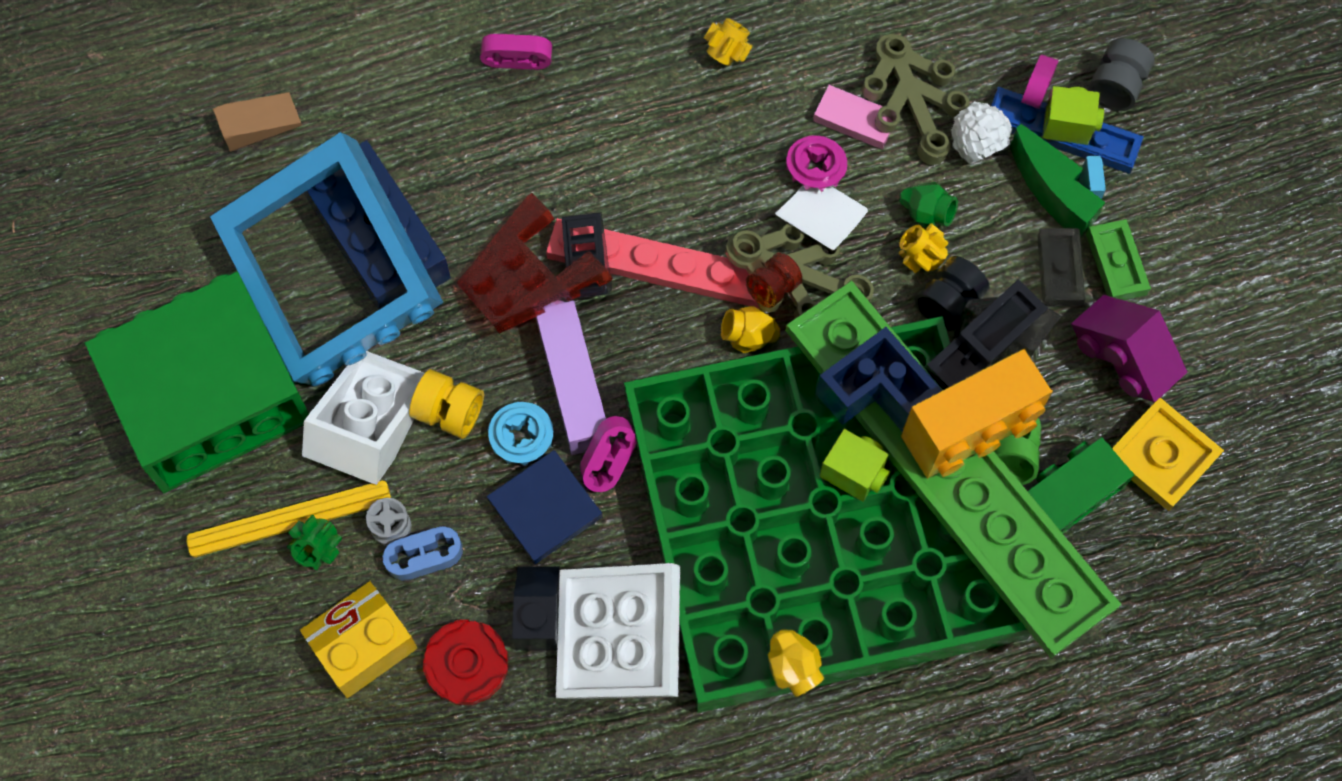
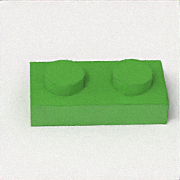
M1127 219L1090 226L1086 236L1107 296L1126 300L1147 295L1151 287Z

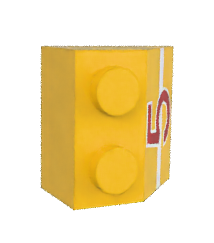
M371 581L300 629V632L347 699L418 649L411 635Z

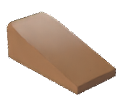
M289 92L228 103L213 108L222 135L230 151L302 126Z

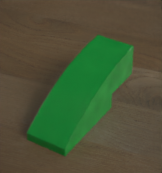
M1020 124L1016 128L1010 149L1021 175L1042 207L1060 226L1079 241L1088 228L1098 219L1105 201L1077 182L1083 170L1081 166L1026 126Z

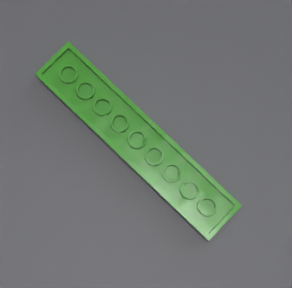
M850 281L786 325L787 334L820 374L885 327L891 331L928 373L853 281ZM876 401L855 416L872 439L877 441L883 447V451L889 454V460L1051 659L1122 605L994 451L981 458L974 454L964 459V465L948 476L942 477L938 473L927 479L901 438L902 431Z

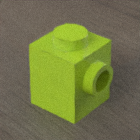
M1053 86L1045 107L1042 138L1088 145L1094 131L1100 132L1103 124L1104 109L1098 108L1100 92L1087 91L1082 87L1066 88Z
M844 429L824 460L819 477L864 502L870 490L878 493L886 481L890 471L884 467L889 454L884 452L883 447L874 439L866 436L860 438Z

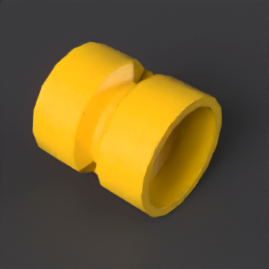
M429 369L422 376L415 389L409 415L411 418L430 426H434L439 422L442 431L465 439L473 429L484 401V391L464 382H460L455 386L452 377Z

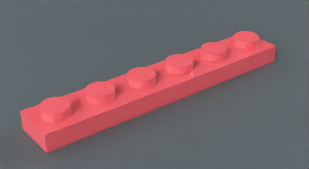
M557 218L546 254L547 259L565 263L562 219ZM593 226L573 228L574 235L594 233ZM604 229L610 274L746 306H755L761 309L757 304L759 291L746 269L732 264L727 257ZM595 242L575 244L576 251L595 249ZM596 258L578 260V266L580 267L597 265ZM765 268L772 284L781 288L782 282L777 273ZM765 295L767 300L776 302L772 296Z

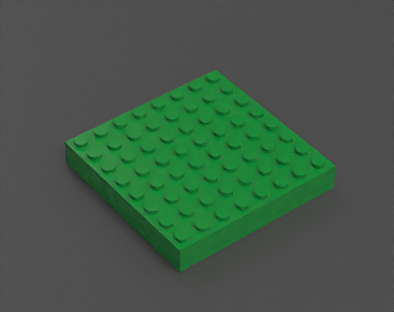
M942 316L891 327L924 368L950 344ZM798 346L624 382L626 407L630 423L636 435V450L662 563L680 565L679 637L697 713L791 693L789 687L785 689L778 688L768 661L771 638L773 634L780 630H793L818 648L822 662L819 670L824 676V680L815 687L1027 640L1031 635L889 458H887L884 467L890 471L886 481L878 493L870 490L864 502L819 477L824 460L844 429L860 438L862 436L872 437L855 416L842 425L816 395L821 374Z

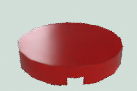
M456 620L442 626L430 638L426 646L423 671L429 686L441 699L455 705H475L489 699L502 687L508 673V653L501 636L491 626L482 622Z

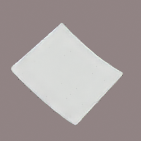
M802 185L775 214L829 249L834 250L858 225L868 212V209L832 186L827 187L821 193L819 188L810 187L805 190Z

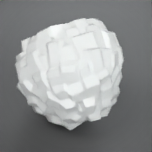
M973 102L966 109L959 111V114L954 117L955 123L951 129L952 146L958 151L961 158H964L969 164L984 159V156L986 158L1010 145L1009 138L1012 132L1010 120L996 106L991 107L987 103Z

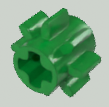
M311 515L305 523L298 521L289 531L293 539L286 547L291 550L293 559L302 566L313 567L314 570H318L324 562L330 565L340 553L335 547L342 540V537L338 535L335 526L328 520L316 519L314 515Z

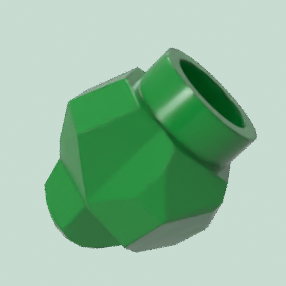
M927 182L906 187L899 195L901 205L910 210V217L923 227H928L931 223L936 227L938 225L948 227L955 217L958 206L957 197L948 195V192L937 182Z

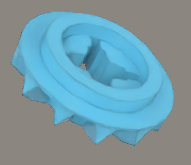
M514 402L504 406L493 416L488 429V437L495 454L503 458L508 464L513 462L525 466L528 462L536 459L540 460L548 448L551 447L554 430L550 417L541 407L529 402ZM528 421V434L533 439L523 438L520 444L518 443L515 447L514 434L509 430L520 431L522 426H525Z

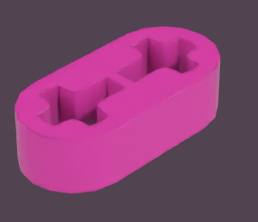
M489 34L482 38L480 60L485 65L495 68L540 70L550 66L553 45L548 39L541 36Z
M1043 54L1040 55L1021 103L1040 109L1059 60Z
M613 416L605 419L598 426L580 464L583 482L589 490L605 492L613 488L619 481L637 442L633 427L627 419ZM619 432H622L624 439L617 438L611 447L609 436L616 437ZM605 461L607 473L600 472L597 477L593 476L592 470L599 471Z

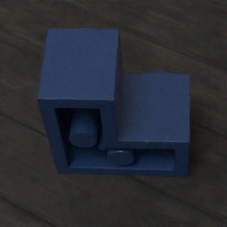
M885 327L819 376L816 395L842 425L876 401L903 432L911 407L940 393L942 389L891 331Z

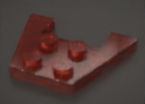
M533 193L525 198L457 282L466 296L499 334L545 313L544 306L563 297L570 301L581 296L580 289L595 282L600 287L613 279L608 270L590 251L586 252L560 274L554 276L524 244L554 220L548 208Z

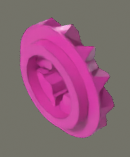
M816 135L797 140L790 147L786 158V170H789L792 182L798 181L803 184L805 190L810 187L819 188L821 193L827 187H836L839 181L845 177L848 166L846 154L838 143L827 137ZM810 160L815 163L824 161L822 171L817 167L808 169Z

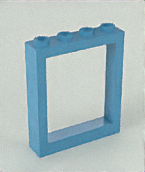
M342 132L210 216L294 382L318 386L329 381L334 376L333 371L344 364L348 366L361 361L367 356L366 351L376 344L383 345L395 340L401 334L400 329L410 323L417 324L427 320L434 314L433 309L444 303L358 141ZM342 168L408 292L305 356L242 232Z

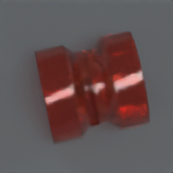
M776 253L766 261L764 268H757L747 276L746 286L748 292L758 304L766 308H772L783 299L784 293L793 292L801 285L803 281L802 273L797 263L790 256L784 253Z

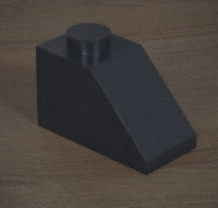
M560 566L518 567L513 596L512 640L516 651L557 650Z

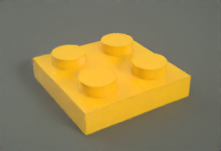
M1159 398L1112 448L1135 474L1131 480L1168 512L1224 451L1162 398Z

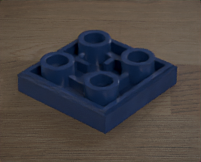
M555 450L487 496L488 502L534 564H537L603 518L600 509Z

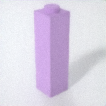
M561 300L551 301L542 308L536 309L535 315L571 455L586 452L598 426L606 417L574 300L569 302Z

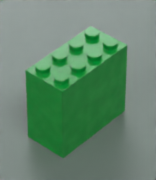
M238 271L230 275H220L211 280L209 285L194 292L181 293L174 297L170 303L155 310L143 311L137 314L132 321L117 328L104 329L95 338L85 342L142 469L163 494L304 426V420L309 415Z

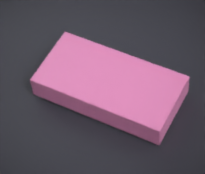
M828 86L814 113V122L882 150L890 136V133L882 132L875 126V118L879 109L883 106L834 86ZM882 117L886 122H893L889 117Z

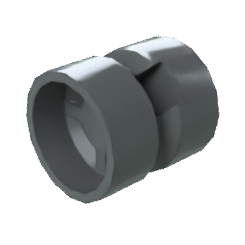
M1114 39L1109 43L1088 90L1100 92L1099 104L1108 109L1126 111L1133 108L1142 90V81L1147 79L1155 62L1153 53L1144 44L1133 39Z

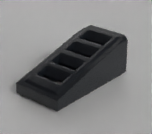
M602 212L563 216L562 229L569 298L598 296L610 293L612 291V282ZM593 226L594 233L574 235L573 228ZM595 242V249L576 251L575 244ZM596 258V266L578 267V260ZM598 275V282L581 284L580 277Z

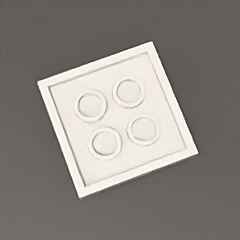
M666 563L560 570L556 698L678 697L680 565Z

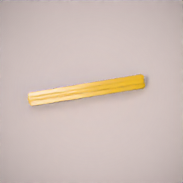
M382 480L377 485L373 483L190 533L187 535L186 543L191 556L200 557L289 532L298 521L305 523L311 515H314L316 519L321 518L329 521L365 511L377 500L391 498L388 484Z

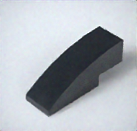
M1018 279L964 328L954 341L927 364L925 369L938 385L945 390L990 367L1048 308Z

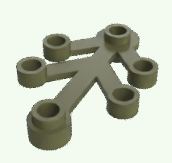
M898 34L884 35L879 39L875 48L879 64L874 73L866 77L861 92L868 100L877 101L881 99L886 90V80L891 71H894L899 83L887 105L879 109L875 118V126L885 133L894 131L900 121V111L907 100L922 135L917 146L918 157L929 165L941 164L950 151V141L944 132L936 129L924 99L943 108L948 115L955 117L959 114V111L968 107L969 98L961 91H952L948 94L914 77L910 69L912 68L930 76L931 80L939 86H946L951 82L955 74V67L950 61L942 59L934 63L914 53L912 45L903 36ZM938 70L946 72L947 75L940 74ZM869 85H875L879 90H873ZM951 101L958 102L961 107L954 106ZM882 117H889L893 122H886ZM931 142L936 143L940 147L934 146Z
M790 223L784 225L782 230L761 237L753 231L743 230L732 235L726 244L725 252L729 261L739 268L746 269L758 289L757 304L763 311H776L784 298L782 290L772 284L765 268L777 273L796 306L794 319L803 314L802 310H809L817 304L811 300L801 282L833 294L850 281H853L868 301L871 300L874 294V287L871 281L862 275H851L845 281L807 267V265L816 262L824 265L833 264L840 254V246L831 250L819 242L817 245L785 256L769 252L778 247H783L786 250H796L800 246L804 238V232ZM786 234L793 235L796 240L789 239ZM822 248L830 250L832 254H826ZM740 249L747 251L749 254L742 252ZM765 295L772 296L776 302L767 300Z

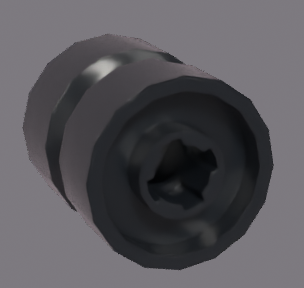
M960 256L949 257L936 272V279L929 280L914 299L917 308L926 319L942 316L947 331L955 330L965 319L969 308L977 305L972 304V302L981 300L990 288L983 272L969 260Z

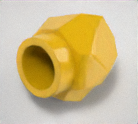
M755 306L744 307L739 310L728 309L721 323L722 339L730 341L732 347L742 353L762 349L768 343L776 342L780 336V328L774 318Z
M780 630L773 634L770 641L768 661L778 688L785 689L789 687L794 697H797L811 690L824 680V676L819 670L822 665L821 656L814 644L793 630Z

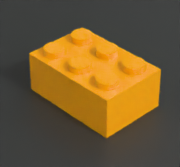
M1022 349L911 407L901 438L927 479L938 473L945 477L960 469L964 465V459L974 454L981 458L995 451L1001 445L1000 440L1012 434L1015 438H1020L1031 432L1037 426L1036 420L1046 411L1044 406L1051 396L1052 390L1025 349Z

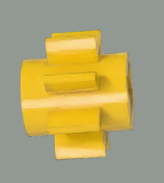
M726 18L723 24L712 22L704 36V39L709 41L707 53L715 60L728 66L734 60L736 62L739 60L744 62L753 47L747 42L750 32L744 26L729 18Z
M932 223L926 229L921 225L910 227L902 235L899 243L902 249L899 255L904 259L902 263L914 273H917L921 267L927 272L939 268L944 263L948 253L945 247L949 242L943 238L944 233Z

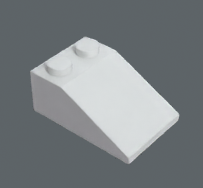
M366 351L367 356L364 359L346 366L304 420L302 456L377 485L395 460L414 421L409 415L410 404L415 389L425 373Z

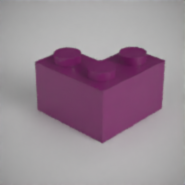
M1102 295L1071 323L1078 338L1077 345L1080 350L1088 357H1096L1113 363L1120 378V387L1132 397H1140L1155 403L1187 373L1160 310Z

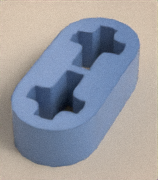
M436 527L391 542L383 553V563L389 575L401 581L411 580L455 565L460 560L463 552L462 543L458 534L453 529ZM445 538L448 544L454 543V545L448 548L449 554L446 556H441L439 551L425 553L438 547L437 541ZM405 551L407 556L421 554L420 556L410 558L408 560L409 567L401 569L398 563L392 564V562L398 560L397 553Z

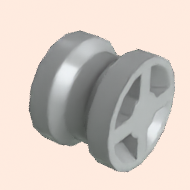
M382 498L374 502L367 511L366 523L368 529L379 544L388 546L391 542L410 535L412 523L406 508L400 501L394 498ZM397 521L398 523L391 530V526Z

